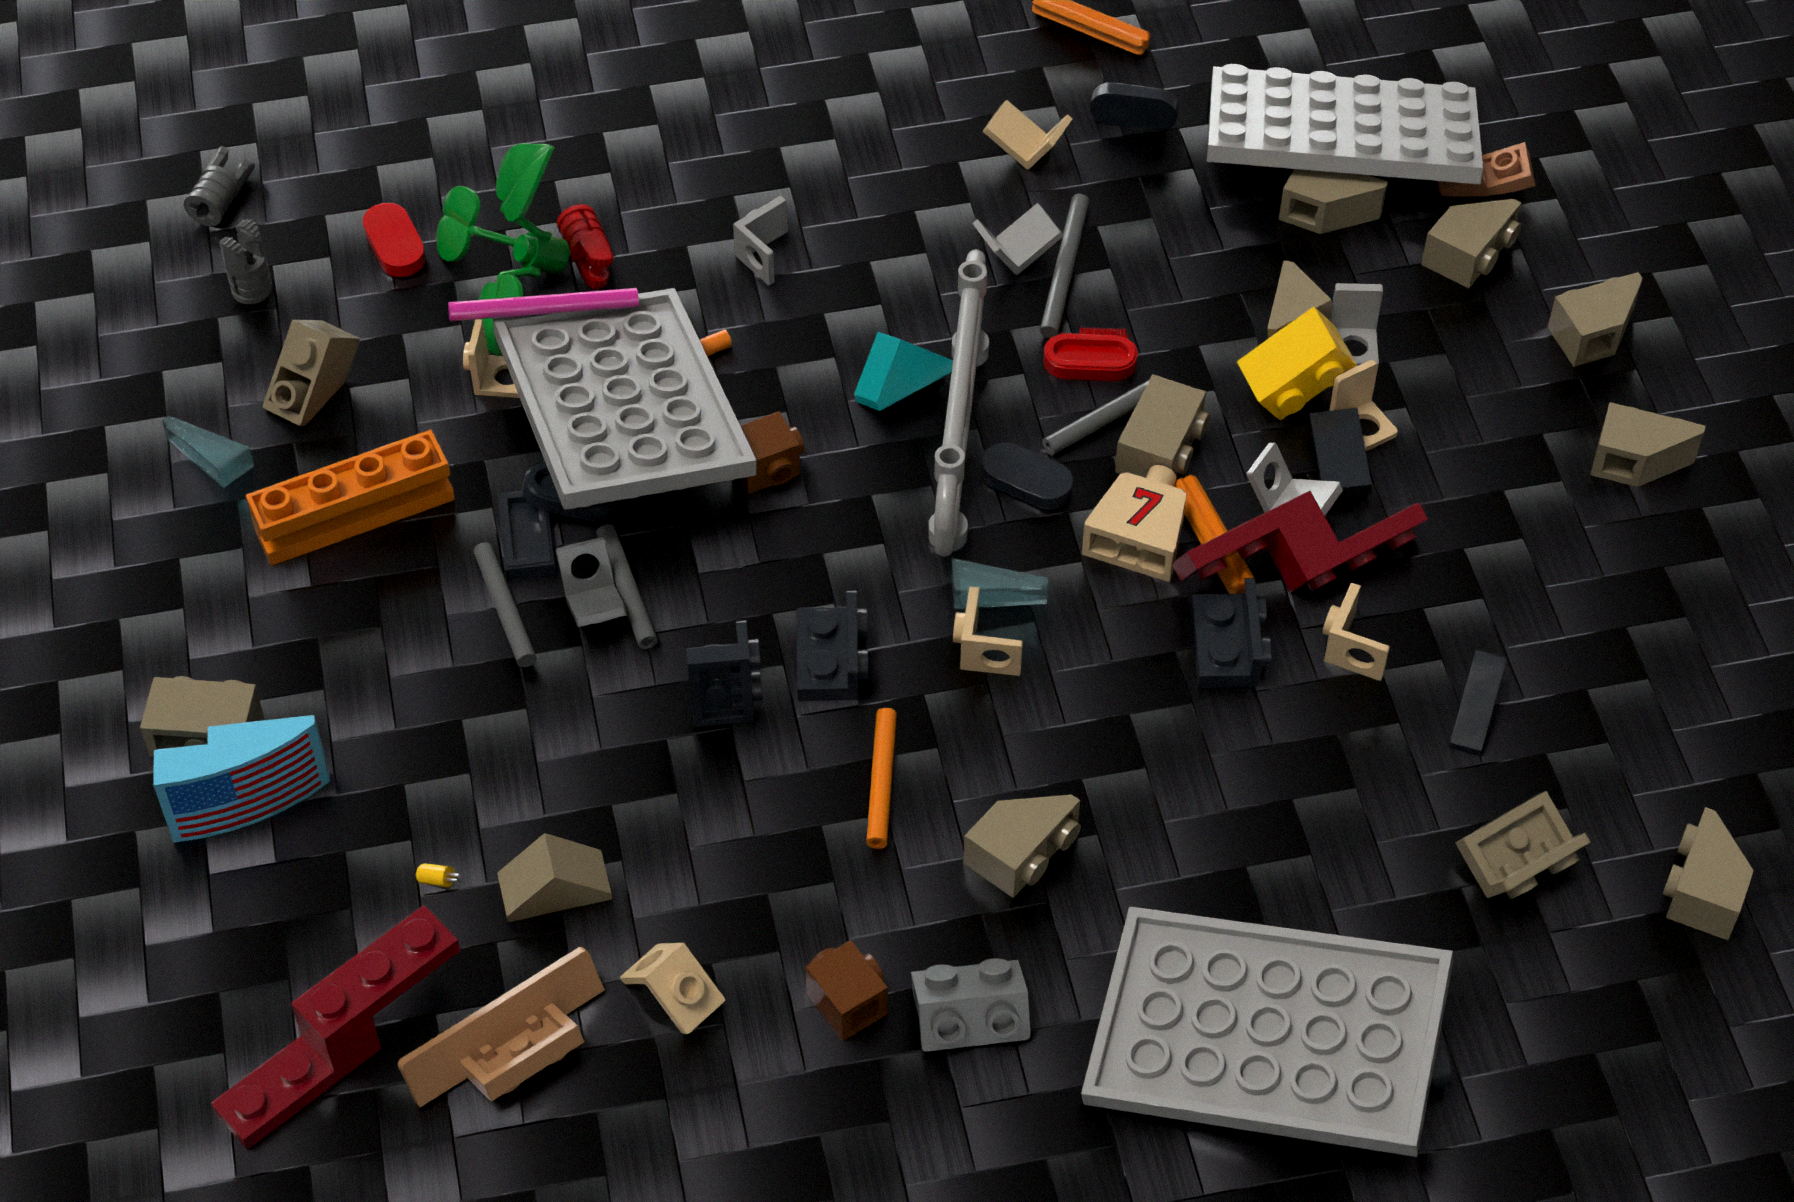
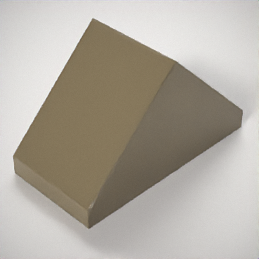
M1283 262L1267 328L1268 339L1313 306L1332 323V300L1294 262Z
M546 833L497 872L508 922L612 899L601 850Z

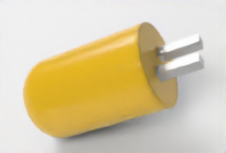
M424 863L416 871L418 882L432 886L448 888L452 886L453 882H457L455 877H460V874L455 873L451 866Z

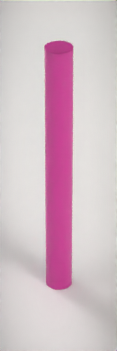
M637 288L448 302L450 321L638 307L639 298Z

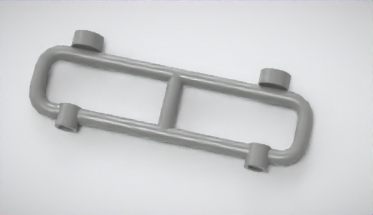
M977 249L967 254L966 262L962 263L958 269V294L961 296L957 332L952 337L953 365L943 445L935 452L934 476L938 485L935 513L929 520L928 537L936 553L943 557L951 555L953 551L963 547L967 541L968 522L966 517L959 512L965 471L976 367L986 362L989 356V337L981 330L984 296L987 288V268L985 266L984 253Z

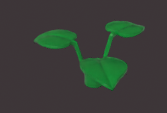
M519 143L508 150L499 168L496 194L503 201L500 211L508 221L517 223L529 231L526 235L521 234L516 239L474 226L480 211V200L476 192L469 187H454L445 197L442 209L443 217L439 221L436 234L437 250L442 259L448 262H458L462 259L469 248L471 234L514 247V259L524 267L500 272L497 277V283L489 282L485 284L478 300L523 297V287L518 278L526 276L538 278L540 271L559 275L567 266L570 253L567 241L552 237L551 232L541 230L524 218L532 203L551 154L555 149L554 146ZM493 318L483 319L488 350L497 356H503L493 332Z

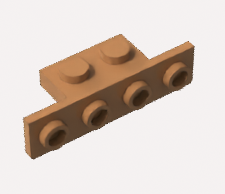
M578 947L398 1061V1067L415 1103L422 1107L466 1078L492 1102L501 1095L513 1091L521 1082L549 1064L560 1061L568 1052L584 1043L578 1025L567 1014L605 991L589 952L583 947Z

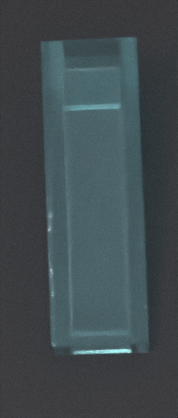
M167 416L162 420L167 440L223 488L254 467L248 446L171 416Z
M952 558L951 579L955 609L966 608L970 586L980 587L979 607L1047 604V577Z

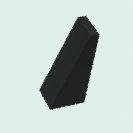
M1479 650L1475 651L1449 748L1480 756L1507 658Z

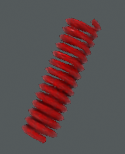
M1081 327L1079 332L1081 334L1118 335L1128 339L1125 328L1123 330L1121 328L1120 333L1119 329L1116 330L1114 328L1112 330L1111 328L1109 333V328L1107 330L1106 328H1100L1099 332V328L1096 330L1095 327H1091L1089 332V327L1087 330L1085 327Z

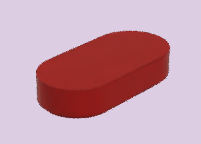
M380 203L368 209L363 216L365 236L384 272L395 277H407L420 271L426 260L424 246L406 210L394 203Z
M1064 333L1053 336L1047 341L1044 347L1043 361L1046 370L1051 375L1060 379L1121 381L1129 378L1135 372L1138 351L1132 341L1118 335Z

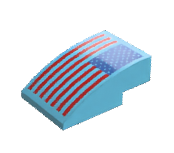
M314 715L209 726L208 744L154 750V788L173 843L206 838L260 822L292 807L330 782V772Z

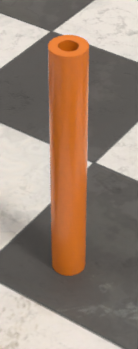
M880 708L876 712L866 844L875 849L886 847L888 840L897 717L896 711L891 708Z

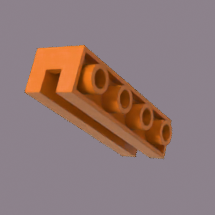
M431 429L246 494L255 532L271 566L455 500L453 487L448 479V476H451L448 461Z

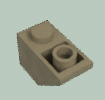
M1294 169L1283 188L1279 220L1319 234L1377 220L1383 211L1388 181L1370 175Z
M1515 199L1450 206L1427 234L1421 265L1470 288L1481 274L1486 276L1491 272L1503 247L1510 248L1516 241L1521 230V223L1517 222L1521 202Z
M1638 272L1620 278H1610L1603 283L1579 290H1569L1562 295L1555 296L1547 328L1574 367L1616 354L1633 313L1643 278Z
M292 320L262 408L299 426H305L345 383L360 338L322 320Z
M1610 402L1590 475L1639 487L1689 466L1695 462L1705 431V425Z
M1073 795L997 801L965 835L964 864L1014 898L1026 884L1032 886L1039 881L1047 869L1049 859L1058 849L1065 851L1075 841L1081 829V825L1078 823L1080 800Z
M1705 807L1698 827L1687 824L1677 853L1687 856L1683 868L1673 864L1665 885L1663 895L1672 898L1666 918L1728 940L1741 911L1754 870L1717 812Z

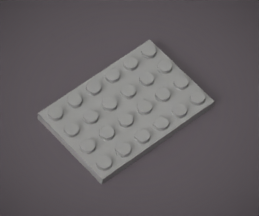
M1227 64L1223 67L1213 66L1207 162L1481 184L1483 161L1476 89L1460 82H1446L1443 85L1424 84L1422 81L1413 78L1387 81L1380 80L1372 75H1358L1355 78L1338 77L1326 71L1301 74L1292 73L1288 69L1279 67L1264 71L1248 69L1239 64Z
M675 288L638 294V307L493 318L494 335L564 510L756 475V458Z
M1129 906L1081 1092L1084 1105L1417 1157L1453 966V951Z

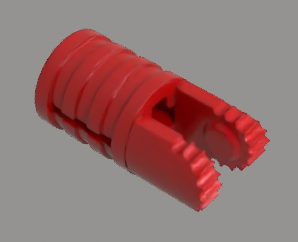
M585 204L573 205L559 215L556 225L562 239L566 240L569 245V254L573 262H575L580 275L583 276L582 279L585 280L589 287L599 290L607 285L610 276L607 267L612 265L614 256L611 252L608 238L601 227L594 209Z

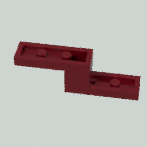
M1308 491L1187 551L1173 562L1172 566L1180 581L1195 574L1203 581L1227 568L1224 559L1238 553L1241 560H1245L1267 548L1290 592L1306 584L1310 591L1313 592L1337 579L1334 573L1335 569L1347 564L1349 569L1354 571L1376 559L1377 556L1374 550L1387 543L1390 551H1393L1414 540L1417 536L1413 529L1428 520L1418 502L1338 542L1312 492Z
M425 905L417 909L291 1003L301 1036L211 1102L215 1115L246 1150L250 1149L381 1049L373 1016L460 951L458 939Z

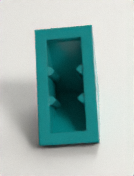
M878 332L854 396L857 403L880 411L951 373L953 360L904 340Z

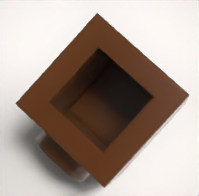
M780 411L740 425L756 458V475L739 478L748 495L773 485L784 484L791 478L801 475L800 455L805 453L804 442L795 426L789 428Z
M852 940L836 949L827 948L821 951L812 959L809 965L805 966L807 995L842 1041L888 1014V987L884 983L883 972L874 957L870 954L863 956Z

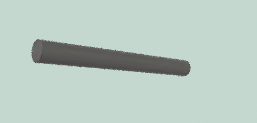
M1075 194L1071 199L1040 328V334L1045 338H1052L1058 335L1089 205V198L1083 194Z

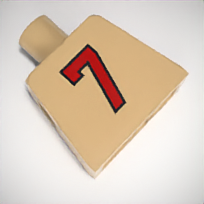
M1154 465L1149 469L1146 478L1128 472L1120 474L1086 519L1082 555L1170 582L1174 570L1172 563L1176 561L1187 498V494L1183 489L1174 487L1177 480L1175 473L1166 466Z

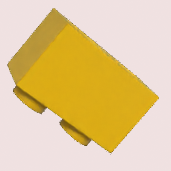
M1314 306L1237 361L1258 402L1280 421L1288 415L1301 410L1306 402L1326 388L1334 386L1335 378L1339 374L1357 367L1335 325Z

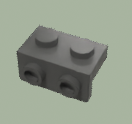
M994 958L985 960L977 965L959 967L934 965L924 971L911 972L912 991L919 1016L920 1040L924 1051L1022 1041L1030 1038L1028 990L1018 960L1007 961Z

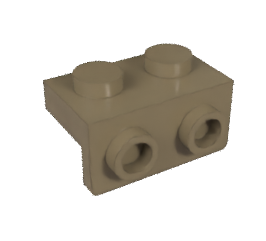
M1545 791L1455 843L1487 898L1506 892L1509 898L1513 899L1538 885L1534 875L1548 868L1551 875L1579 861L1580 859L1575 851L1590 843V840L1586 833L1575 837L1571 835L1550 796Z

